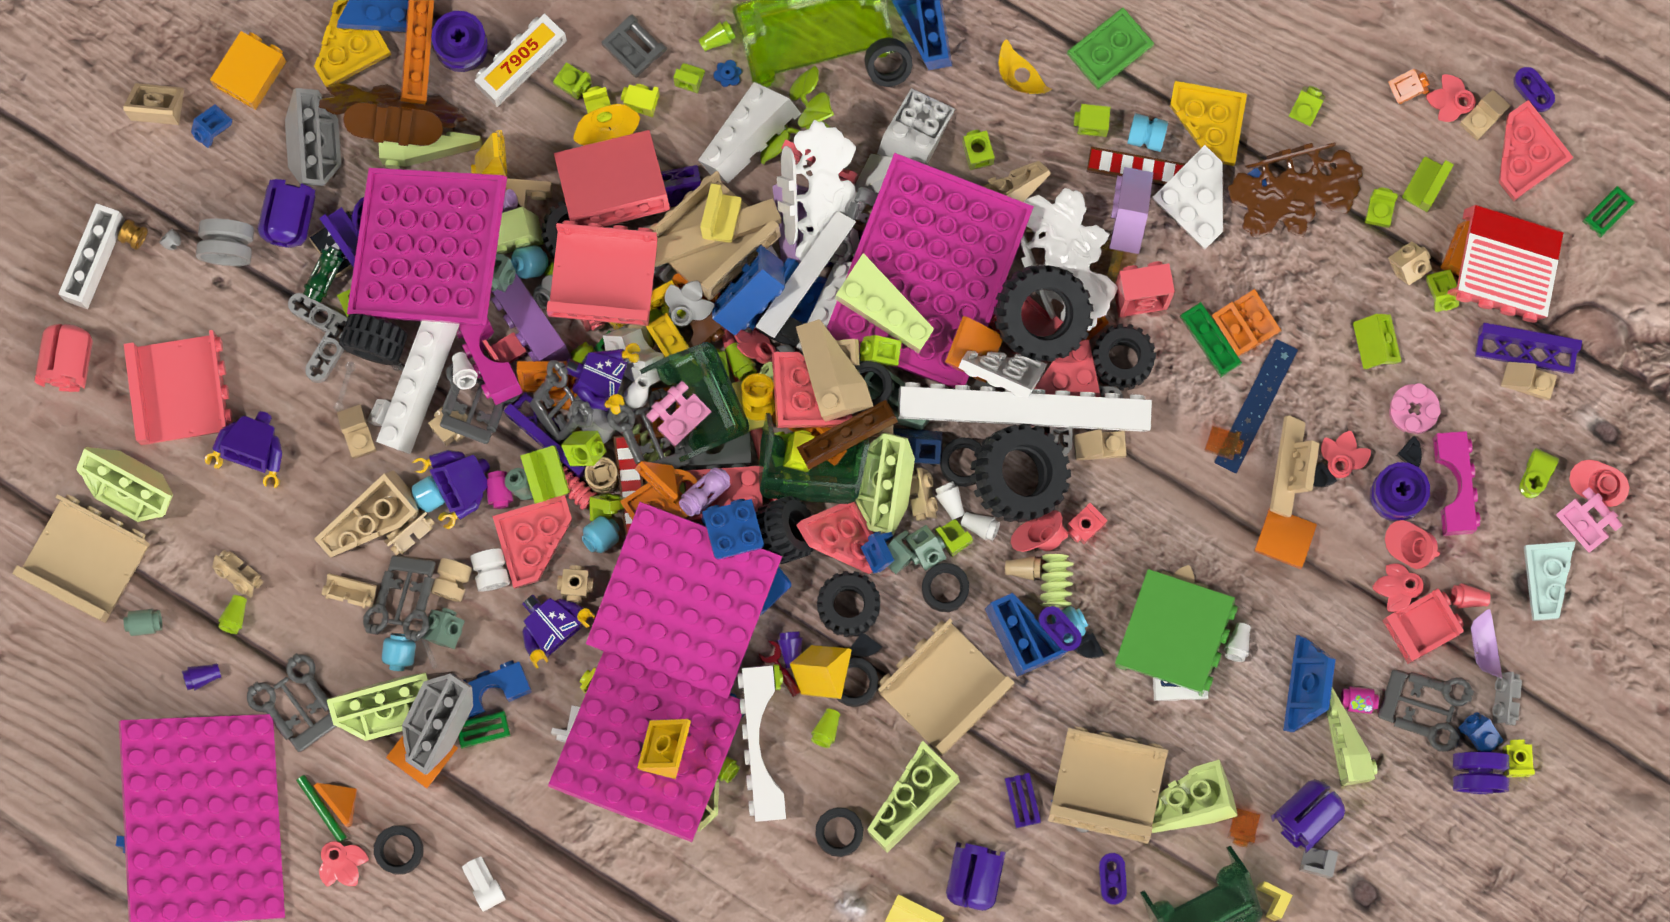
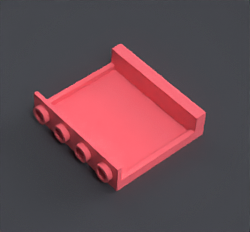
M650 130L554 153L570 221H575L578 225L588 226L589 223H598L604 227L670 210Z

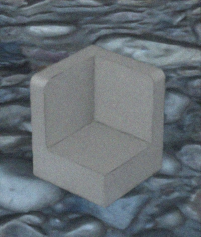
M1304 848L1299 871L1328 879L1332 878L1338 852L1311 848L1305 853Z

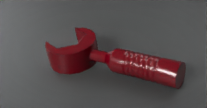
M768 641V643L775 647L774 655L765 658L759 653V657L766 664L779 665V670L783 674V682L792 697H795L801 691L788 670L782 667L778 661L781 657L780 646L774 641Z

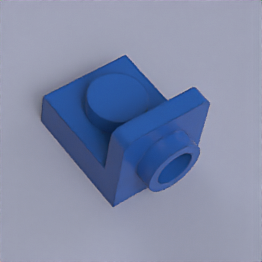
M214 104L194 118L191 133L196 141L209 148L212 146L214 137L231 126L232 119Z
M881 531L873 533L868 537L869 541L861 546L873 574L881 572L894 562L886 544L887 541L894 537L892 532L882 534Z

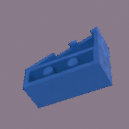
M891 0L927 69L934 70L952 66L942 0Z
M762 245L757 248L756 251L759 255L749 266L746 263L741 270L745 273L735 284L731 282L714 303L712 319L733 335H736L741 329L745 330L750 325L752 318L757 313L761 314L767 308L768 303L774 297H778L785 288L783 261Z
M1014 593L991 602L985 608L1017 677L1057 660L1068 652L1060 649L1041 628L1031 611Z

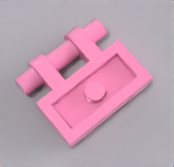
M683 381L676 387L672 386L667 391L668 394L659 403L655 402L651 406L652 410L645 415L652 423L658 417L664 421L658 427V430L674 447L711 413V410L695 394L688 400L682 396L688 389V386ZM676 401L680 407L670 416L666 409Z
M1589 487L1582 493L1588 502L1582 505L1575 498L1556 515L1590 553L1609 537L1608 533L1603 529L1609 524L1614 531H1617L1623 525L1616 518L1618 515L1614 510L1610 511L1602 502L1603 498L1599 493L1595 494ZM1593 507L1603 517L1599 522L1588 512Z

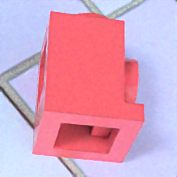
M1089 503L1068 523V534L1075 542L1081 541L1085 544L1106 525L1108 520ZM1083 520H1088L1090 522V527H1082L1081 522Z

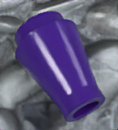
M800 631L779 633L780 639L778 643L785 662V668H791L790 663L801 654L803 637H800Z
M217 663L187 667V670L182 671L187 690L194 689L196 691L206 684L221 678Z

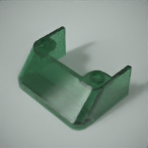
M704 342L669 355L640 369L641 375L657 369L659 378L668 385L675 383L678 385L683 381L688 386V389L682 396L688 400L695 394L711 410V413L696 426L697 429L689 433V446L693 452L680 457V463L748 433L749 422L719 354L711 343Z
M766 413L760 442V493L769 499L793 496L794 498H799L800 501L838 504L854 502L860 492L870 445L869 438L846 449L847 452L837 465L834 466L826 460L811 468L808 472L783 466L786 448L785 441L781 436L774 434L771 413Z
M1231 845L1226 847L1232 864L1223 867L1217 874L1216 881L1218 886L1196 898L1173 908L1171 903L1165 900L1153 904L1145 890L1140 892L1151 922H1259L1263 912L1250 873Z

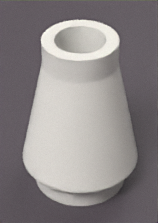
M458 352L452 357L453 382L460 389H470L476 384L478 375L467 359V355L463 352Z
M637 377L625 389L623 394L624 401L630 408L638 409L647 403L650 381L647 377Z
M953 481L935 489L937 493L936 498L952 520L965 514L959 487L955 486Z
M966 512L962 518L961 526L966 527L984 540L990 539L993 541L998 533L1000 522L996 521L995 517Z
M1236 623V627L1224 648L1226 652L1225 657L1229 660L1244 662L1245 657L1249 656L1251 630L1249 625Z

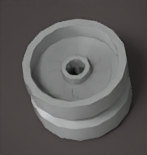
M217 218L205 219L199 222L198 235L203 240L197 244V259L222 266H244L251 263L252 250L247 244L253 241V226L236 220Z

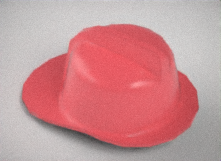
M1589 459L1579 462L1571 470V487L1578 495L1584 498L1586 497L1582 493L1589 487L1595 494L1599 493L1603 498L1602 502L1608 507L1618 506L1628 496V479L1624 473L1612 466Z
M1053 510L1042 517L1029 520L1020 525L1011 537L1012 548L1020 552L1029 551L1034 548H1039L1043 551H1052L1068 537V532L1062 525V514L1057 510Z
M1405 520L1395 521L1386 531L1385 543L1389 553L1414 569L1426 567L1435 557L1440 555L1436 538L1430 532Z

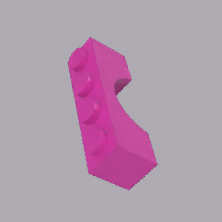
M488 317L486 326L460 324L456 334L459 339L464 337L466 344H463L462 347L468 359L473 357L476 362L472 366L478 375L477 379L483 377L485 384L481 385L486 398L492 397L495 405H498L523 393L509 362H494L484 356L482 341L485 339L488 341L494 334Z
M1467 431L1437 433L1433 437L1435 463L1447 467L1455 476L1458 485L1454 502L1440 511L1443 536L1473 534L1477 531V527H1480V514L1475 511L1478 493L1477 488L1473 487L1472 478L1475 477L1474 463H1470L1469 453H1472V440L1467 437Z

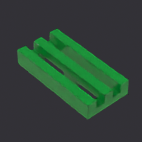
M1616 186L1582 222L1588 224L1590 229L1597 232V236L1601 238L1635 204V201L1620 187ZM1618 194L1620 198L1594 222L1592 218ZM1625 200L1627 204L1602 229L1599 225Z
M505 711L466 720L462 728L500 718L502 723L463 732L461 729L458 735L461 749L511 737ZM501 728L504 729V732L469 741L464 740L465 737Z

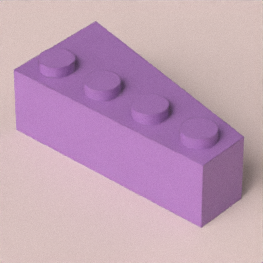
M517 274L515 275L514 282L507 287L505 292L497 289L492 291L494 296L490 298L498 311L503 309L506 314L503 316L510 329L515 327L518 332L515 336L523 347L527 345L530 350L528 355L532 361H568L569 358L572 359L564 342Z

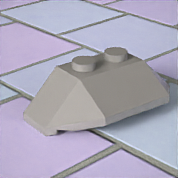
M295 88L285 118L288 168L300 184L324 186L341 167L338 118L335 114L326 111V109L318 107L320 99H323L319 90Z
M453 673L423 682L402 724V731L406 750V762L425 775L451 751L473 708L471 685Z

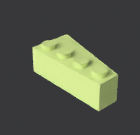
M524 207L502 213L496 254H506L514 252V250L520 247L544 244L539 217Z
M863 253L837 292L835 300L895 339L900 340L901 343L919 354L934 328Z
M924 741L921 742L916 754L906 766V770L867 829L869 835L887 853L960 782L959 776Z

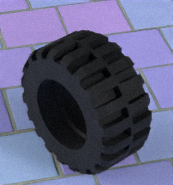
M1031 265L1025 267L1022 271L1012 274V278L1006 280L1002 285L1004 288L1001 293L997 294L996 300H998L997 307H994V314L997 317V321H995L996 329H999L1003 342H1006L1010 349L1021 356L1037 361H1055L1057 358L1069 356V352L1072 350L1076 351L1081 346L1079 343L1082 339L1086 340L1088 337L1087 329L1093 323V319L1090 318L1091 312H1094L1093 304L1089 302L1091 296L1089 291L1084 289V283L1079 278L1074 277L1073 273L1068 270L1050 265ZM1041 289L1056 292L1063 299L1065 305L1063 324L1054 334L1049 336H1036L1030 333L1023 325L1021 317L1022 306L1026 298L1032 292Z
M1015 424L993 433L982 442V447L977 448L974 453L977 459L971 462L970 469L975 470V475L970 476L971 484L976 483L977 490L974 491L976 498L981 496L983 499L981 505L985 510L991 508L993 516L997 518L1003 516L1004 521H1018L1019 523L1042 517L1052 512L1056 505L1061 504L1064 499L1062 494L1068 492L1070 486L1069 483H1066V479L1071 478V470H1067L1066 464L1070 463L1068 456L1064 457L1062 450L1065 448L1061 442L1058 444L1054 442L1056 437L1051 432L1044 434V428L1035 426L1031 428L1030 424H1021L1019 426ZM1018 450L1024 452L1036 464L1039 475L1038 485L1034 493L1029 496L1016 494L1007 486L1002 472L1003 462L1006 455L1011 451Z

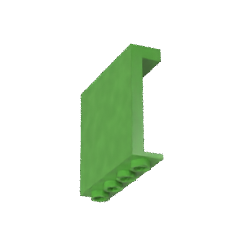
M1148 569L1115 661L1116 668L1125 671L1129 669L1198 692L1199 696L1203 697L1204 691H1209L1214 677L1210 676L1212 668H1217L1222 653L1218 652L1220 645L1227 642L1230 630L1226 629L1229 619L1234 620L1238 606L1234 605L1235 597Z

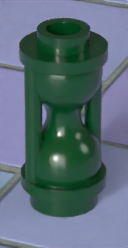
M329 246L328 249L322 248V253L307 283L304 284L305 290L303 294L318 302H321L323 297H327V292L337 271L345 260L341 256L343 252L332 246Z

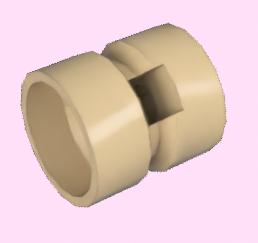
M601 457L594 466H586L585 478L593 492L595 491L597 494L603 495L613 492L618 487V471L614 462L609 458Z
M441 558L437 570L440 576L434 579L431 593L451 601L461 602L466 590L463 584L469 581L472 568L457 561Z

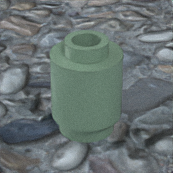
M522 468L512 469L505 478L507 489L521 500L533 499L525 470Z
M153 608L128 611L127 617L123 619L125 632H129L131 636L155 634L157 631L162 630L163 627L160 610L154 611Z

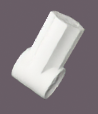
M481 856L462 866L474 890V897L483 912L506 900L496 879H493Z

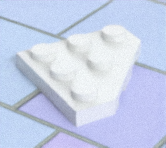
M1205 145L1152 198L1204 250L1223 232L1222 161Z
M967 351L958 368L964 370L969 376H978L987 380L994 387H1003L1010 390L1014 396L1029 398L1044 373L1047 364L1029 359L1020 354L1007 358L1005 353L988 352L986 356H978L976 351Z

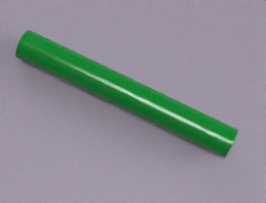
M305 775L299 777L296 780L337 842L344 841L347 838L307 777Z

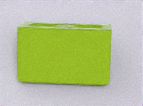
M1424 157L1407 186L1402 199L1428 212L1454 164L1445 160L1441 165L1428 157Z
M1374 314L1353 323L1363 369H1370L1382 364L1394 365L1402 362L1391 314Z
M555 445L520 455L535 504L570 492Z

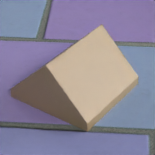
M135 83L123 106L124 112L131 121L179 125L184 88Z

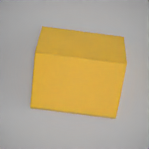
M811 645L790 663L798 688L801 691L800 693L806 696L841 699L852 650L849 648Z
M689 719L650 720L637 768L649 773L676 779L691 721Z

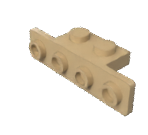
M1285 416L1283 421L1270 511L1284 517H1291L1295 493L1312 491L1319 443L1313 440L1303 442L1305 422L1291 416Z

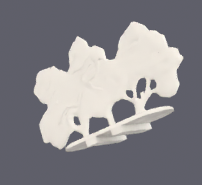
M816 120L813 121L808 130L799 131L794 137V144L797 150L802 153V157L797 165L795 164L792 149L789 146H784L781 155L782 176H777V186L782 188L783 200L778 201V211L783 213L786 240L789 245H793L797 240L798 229L804 234L803 241L797 247L795 254L800 261L806 256L835 213L839 211L844 215L847 214L851 201L855 202L857 194L856 187L849 180L841 181L838 175L843 168L850 164L856 146L849 139L844 138L842 132L836 127L826 128L822 121L818 122ZM811 149V152L805 155V150ZM811 156H815V163L811 167L804 168L803 165H807L806 160ZM811 170L813 175L809 176L806 172ZM802 173L808 179L809 189L805 194L797 195L796 174ZM801 201L807 212V217L798 222L797 202ZM858 202L860 204L859 211L862 212L866 204ZM806 227H813L814 230L808 232ZM852 227L849 237L853 248L852 253H856L860 241L858 231ZM841 243L835 253L844 256L847 250L846 244Z
M1064 188L1056 197L1054 204H1051L1040 195L1028 198L1024 203L1034 207L1027 227L1033 230L1034 236L1030 242L1027 241L1024 234L1020 243L1026 256L1021 258L1024 267L1037 266L1031 248H1044L1046 251L1044 265L1060 267L1073 273L1074 277L1079 278L1084 283V289L1089 291L1091 296L1089 302L1093 304L1094 312H1091L1090 315L1093 323L1087 329L1090 331L1092 327L1096 326L1097 318L1107 314L1110 308V301L1115 297L1118 289L1117 285L1107 276L1090 271V264L1099 260L1102 252L1100 247L1106 243L1110 234L1097 225L1087 227L1081 225L1086 207L1083 195L1079 191ZM1045 232L1046 236L1039 239V234ZM1041 289L1035 291L1038 295H1041L1050 318L1053 319L1055 311L1051 300L1057 299L1064 305L1063 299L1052 290ZM1065 305L1063 311L1061 312V321H1064L1065 318Z

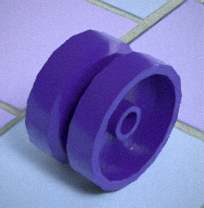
M452 11L444 14L436 21L432 29L431 40L437 58L444 67L454 72H467L483 63L488 53V41L483 25L475 15L466 11Z
M1405 462L1388 465L1374 479L1370 488V500L1374 510L1382 518L1391 522L1412 519L1426 506L1430 497V484L1426 474L1419 467ZM1396 490H1401L1403 496H1401V492L1397 493Z
M1492 752L1453 754V768L1457 771L1469 772L1457 774L1453 777V791L1470 794L1509 792V778L1502 774H1493L1509 769L1508 754Z

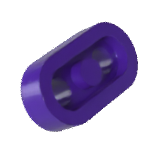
M1523 67L1518 70L1513 79L1515 88L1526 101H1530L1538 112L1548 111L1555 102V94L1535 69ZM1522 79H1528L1529 85L1523 84ZM1537 98H1543L1545 103H1539L1537 101Z
M1050 606L1040 612L1038 621L1041 628L1060 649L1072 651L1079 647L1082 640L1080 631L1059 608ZM1048 615L1055 616L1056 621L1054 624L1047 622ZM1065 634L1072 636L1071 643L1064 642L1063 637Z
M1108 853L1099 862L1100 892L1102 899L1106 903L1117 905L1127 895L1125 862L1120 855ZM1108 862L1116 864L1115 871L1107 869ZM1111 887H1114L1118 890V895L1116 897H1112L1109 895V889Z

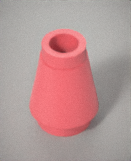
M1462 583L1454 585L1452 588L1451 604L1456 605L1457 608L1487 607L1490 603V592Z

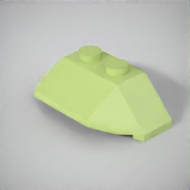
M882 433L877 439L861 450L855 500L867 522L868 529L871 531H881L882 534L892 532L894 535L908 507L915 461L908 438Z
M84 448L76 470L82 475L85 484L95 499L137 522L163 517L166 514L173 493L163 474L118 450Z
M419 673L402 676L354 689L327 699L333 725L365 741L402 731V724L423 682L428 680L427 674Z

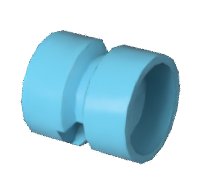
M1135 113L1127 144L1138 147L1146 144L1147 149L1161 152L1168 121L1157 118L1150 121L1148 116Z

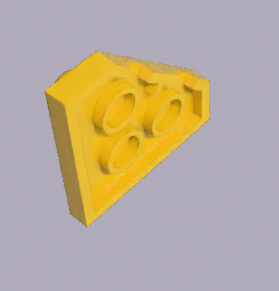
M349 0L334 2L331 11L332 15L321 43V50L314 65L326 88L333 86L335 83H340L391 56V52L378 30L337 28L338 19Z
M1174 81L1170 102L1172 111L1200 149L1205 145L1222 161V164L1235 165L1247 94Z

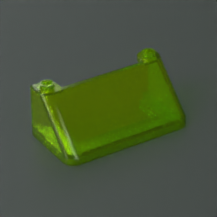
M750 0L737 4L732 10L752 84L755 82L766 88L771 86L776 80V73L865 51L878 39L893 38L886 0ZM895 51L884 52L878 58L886 57Z

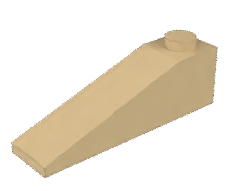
M1036 161L1012 170L1008 177L988 179L989 184L982 187L1024 202L1051 173L1040 161Z
M818 319L797 326L796 329L813 391L824 421L828 422L874 407L867 383L822 321Z
M394 470L384 473L314 538L315 541L331 558L402 527L418 512L410 488Z

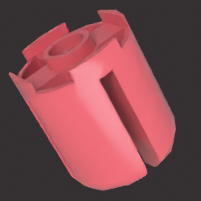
M54 324L47 327L42 333L34 382L42 387H45V383H48L52 386L60 387L59 391L79 392L80 387L85 389L93 342L91 335L83 328L70 324Z

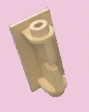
M917 468V471H913L910 495L918 494L919 497L910 500L913 517H916V521H924L926 517L937 519L936 511H938V504L935 497H933L931 488L933 487V478L928 473V470Z
M422 509L402 527L386 534L387 538L384 542L388 546L393 544L390 549L396 556L399 553L403 554L415 544L410 537L412 533L418 539H421L433 529L431 526L435 524L429 516L424 519L427 513Z
M223 550L219 556L215 555L212 566L215 573L219 577L226 578L231 582L239 593L246 594L251 598L254 587L259 588L263 583L261 575L248 565L242 571L239 570L244 562L231 551Z
M328 573L326 585L322 589V595L326 596V599L331 598L342 602L345 599L348 600V603L365 609L366 607L371 608L373 606L377 586Z

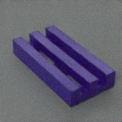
M1030 773L1004 778L1015 828L1041 823ZM1021 780L1026 782L1034 816L1032 820L1029 818ZM1013 782H1016L1025 820L1023 822H1020L1011 785Z

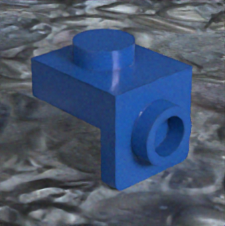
M1478 712L1468 716L1464 723L1459 726L1460 731L1470 738L1478 752H1491L1504 741L1491 720Z

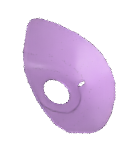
M1487 609L1473 621L1471 626L1476 663L1482 671L1502 678L1491 610Z

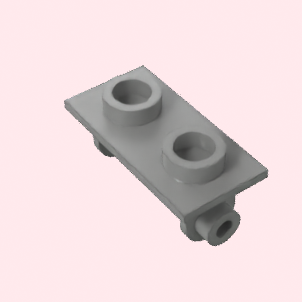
M1514 672L1502 673V678L1497 677L1495 682V703L1492 709L1494 724L1505 723L1506 725L1515 726L1516 721H1519L1520 703L1512 702V698H1520L1522 680H1520V675L1514 674Z

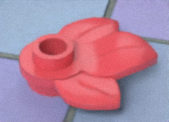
M1448 74L1442 75V89L1432 91L1426 96L1428 103L1435 109L1440 110L1438 120L1443 122L1457 120L1461 114L1471 112L1476 104L1474 95L1470 91L1465 90L1462 80ZM1464 99L1467 102V105H1460L1459 100Z
M756 327L752 330L751 334L741 329L734 335L739 343L737 348L742 354L762 364L772 362V354L775 352V348L770 343V339L760 333Z
M1347 431L1340 435L1336 442L1325 437L1321 444V454L1328 461V470L1336 478H1345L1352 470L1362 469L1371 456L1370 449H1357L1356 439L1352 431ZM1336 463H1342L1344 470H1338Z
M1386 565L1387 576L1379 578L1374 583L1372 589L1382 596L1389 597L1387 603L1388 612H1398L1406 609L1410 605L1412 598L1422 593L1424 588L1423 580L1419 575L1409 573L1403 565ZM1409 581H1412L1415 583V586L1413 588L1406 587V584Z
M337 841L328 842L321 850L323 863L320 866L319 875L327 887L332 885L336 879L344 885L356 886L359 878L357 866L364 864L369 858L359 846L353 844L343 846ZM337 850L339 852L338 857L331 859L329 857L330 851Z

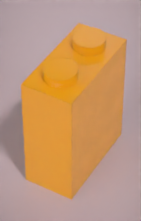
M240 31L210 78V81L215 88L256 110L286 63L282 54L283 51L273 44H270V46L262 43V39L254 33L246 34Z

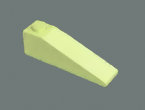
M447 132L446 136L441 135L435 143L425 146L411 144L401 146L396 142L384 141L379 143V159L386 168L399 169L400 166H411L479 149L483 143L480 136L457 132Z
M1332 687L1329 710L1326 713L1341 786L1370 782L1375 779L1374 775L1378 772L1375 759L1371 760L1367 747Z
M1220 760L1192 768L1188 771L1189 774L1177 782L1174 780L1168 784V788L1159 793L1152 824V833L1211 824L1238 816L1233 793Z

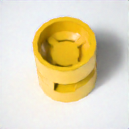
M758 373L747 376L741 384L743 413L746 417L755 421L768 419L775 411L774 383L765 374Z

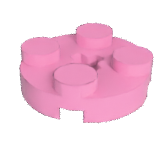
M1421 383L1409 384L1400 388L1393 395L1389 408V416L1392 423L1399 430L1413 434H1422L1428 431L1436 423L1441 413L1438 398L1432 390ZM1411 403L1420 406L1419 415L1409 413L1408 410L1411 408Z

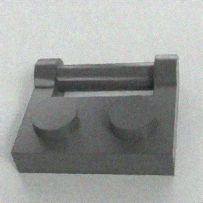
M633 14L626 18L601 42L602 46L635 78L667 50L663 43H658L638 23V19ZM631 29L652 50L647 54L626 33L628 30Z

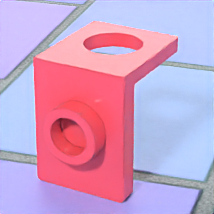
M514 332L491 346L486 339L482 341L487 354L494 362H509L510 364L527 353Z

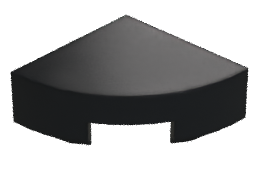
M1413 436L1396 456L1405 463H1411L1419 467L1422 460V451L1419 441Z
M1320 462L1315 469L1313 486L1323 488L1335 484L1337 479Z
M862 632L849 649L852 650L851 655L854 657H869L878 653L882 646Z
M1093 633L1082 638L1079 647L1074 650L1078 655L1088 659H1097L1105 656Z

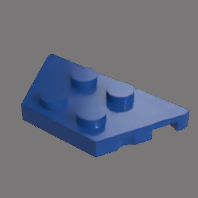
M349 0L338 19L337 28L406 32L408 0Z
M1296 635L1283 731L1290 733L1295 732L1329 710L1336 660L1307 637Z

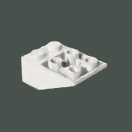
M911 88L885 131L877 154L893 157L894 153L927 165L955 109Z

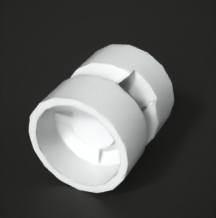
M489 549L470 556L473 570L478 572V575L475 577L478 591H491L510 584L508 572L502 568L505 564L502 549Z

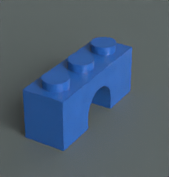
M514 660L501 664L500 670L491 673L490 670L477 674V679L471 682L463 680L472 686L473 708L467 719L485 712L482 697L485 691L490 688L502 689L509 702L532 693L521 663H514Z

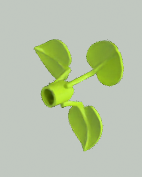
M815 65L802 73L794 81L789 91V97L793 101L801 98V101L806 106V109L799 117L798 125L801 128L806 127L807 130L814 120L822 121L826 128H831L823 120L834 116L830 105V98L825 92L819 93L809 102L806 99V94L811 93L815 89L819 79V70ZM784 125L786 129L778 135L776 133L766 142L768 146L760 154L761 163L764 165L766 161L781 153L785 139L789 141L791 133L797 134L801 130L791 127L787 129V126Z

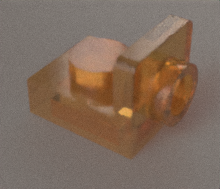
M1212 426L1205 452L1233 460L1235 453L1240 455L1245 441L1240 439L1242 432L1237 431L1233 433Z
M1236 808L1238 816L1232 818L1227 838L1233 840L1232 844L1247 848L1248 844L1253 845L1255 843L1260 814Z

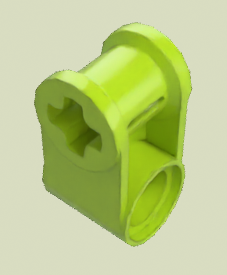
M1538 448L1533 450L1519 484V490L1524 497L1529 499L1535 498L1545 490L1559 458ZM1531 481L1535 482V484H1534L1535 489L1531 488V486H1532Z

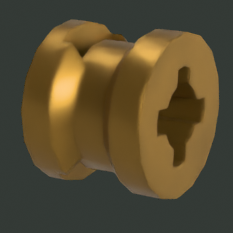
M128 219L119 231L118 241L128 243L133 249L138 250L146 239L148 229L146 227L140 228L135 225L134 221Z

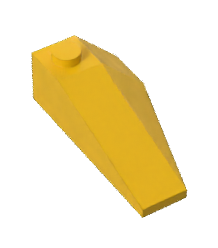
M502 130L493 132L477 152L475 164H471V173L504 175L508 179L505 137Z

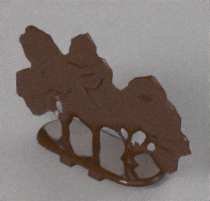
M335 83L333 86L326 88L335 97L320 99L318 106L335 115L344 114V126L353 136L373 139V142L383 143L384 141L396 142L401 146H408V144L419 146L431 145L441 137L443 127L454 128L458 122L467 120L464 114L459 113V108L448 103L447 100L440 96L427 97L425 105L400 101L401 92L394 91V88L388 84L374 86L371 91L366 92L354 85Z
M1336 142L1318 147H1313V143H1309L1294 149L1276 152L1266 156L1267 160L1246 165V169L1262 166L1263 171L1259 177L1255 178L1246 173H1238L1233 180V184L1227 188L1232 203L1248 209V212L1244 215L1242 227L1245 231L1250 232L1252 237L1260 238L1272 233L1279 220L1284 222L1288 232L1304 237L1308 228L1307 223L1312 221L1316 215L1314 208L1316 202H1322L1333 212L1348 214L1353 205V200L1361 190L1358 180L1363 176V166L1354 163L1350 153L1344 149L1338 150L1333 154L1330 161L1318 156L1320 151L1336 146ZM1309 155L1313 162L1311 169L1306 173H1297L1294 169L1292 158ZM1286 160L1288 169L1279 177H1275L1269 170L1268 164ZM1330 163H1335L1336 168H1332ZM1321 164V167L1326 165L1331 174L1325 175L1322 173L1318 165ZM1314 168L1317 170L1315 175L1312 174ZM1266 178L1267 186L1264 187L1262 180Z

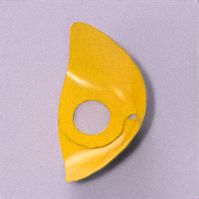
M1007 39L1004 40L1000 49L998 64L1000 75L1006 85L1013 91L1029 94L1051 91L1052 88L1045 85L1036 69L1013 50ZM1019 68H1026L1030 73V78L1026 82H1018L1014 76L1015 71Z
M613 104L598 108L584 115L578 122L573 139L576 143L585 146L633 134L638 127L640 116L636 111L623 104ZM602 112H610L612 114L611 119L606 122L598 121L597 116Z

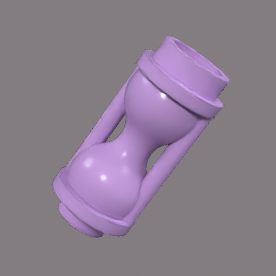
M712 468L681 496L682 499L679 501L681 509L689 516L700 514L730 487V476L721 468Z

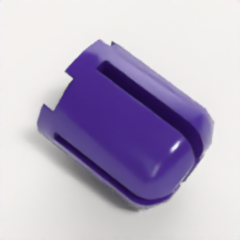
M272 179L266 188L257 227L259 236L266 242L278 247L293 248L302 246L307 239L316 199V190L304 184L298 187L285 184L286 180Z
M1316 779L1308 781L1271 816L1272 822L1277 819L1282 826L1283 831L1281 834L1295 848H1298L1300 845L1304 847L1305 853L1337 825L1345 815V806L1341 797L1335 791L1330 793V786Z
M956 842L946 889L948 900L954 905L980 911L992 908L996 902L1006 852L1000 851V856H998L996 851L986 847L966 843L965 848H961L962 843Z

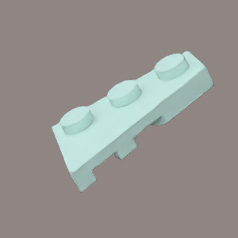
M1575 542L1524 546L1532 621L1553 620L1560 617Z

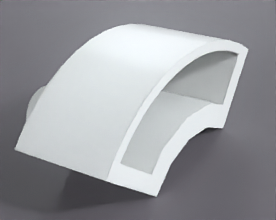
M620 328L603 335L605 351L625 350L626 346L630 343L639 345L641 351L634 352L639 355V361L632 363L628 358L625 360L628 363L624 376L634 382L637 377L645 376L649 379L650 385L667 378L664 354L656 352L647 344L641 329Z

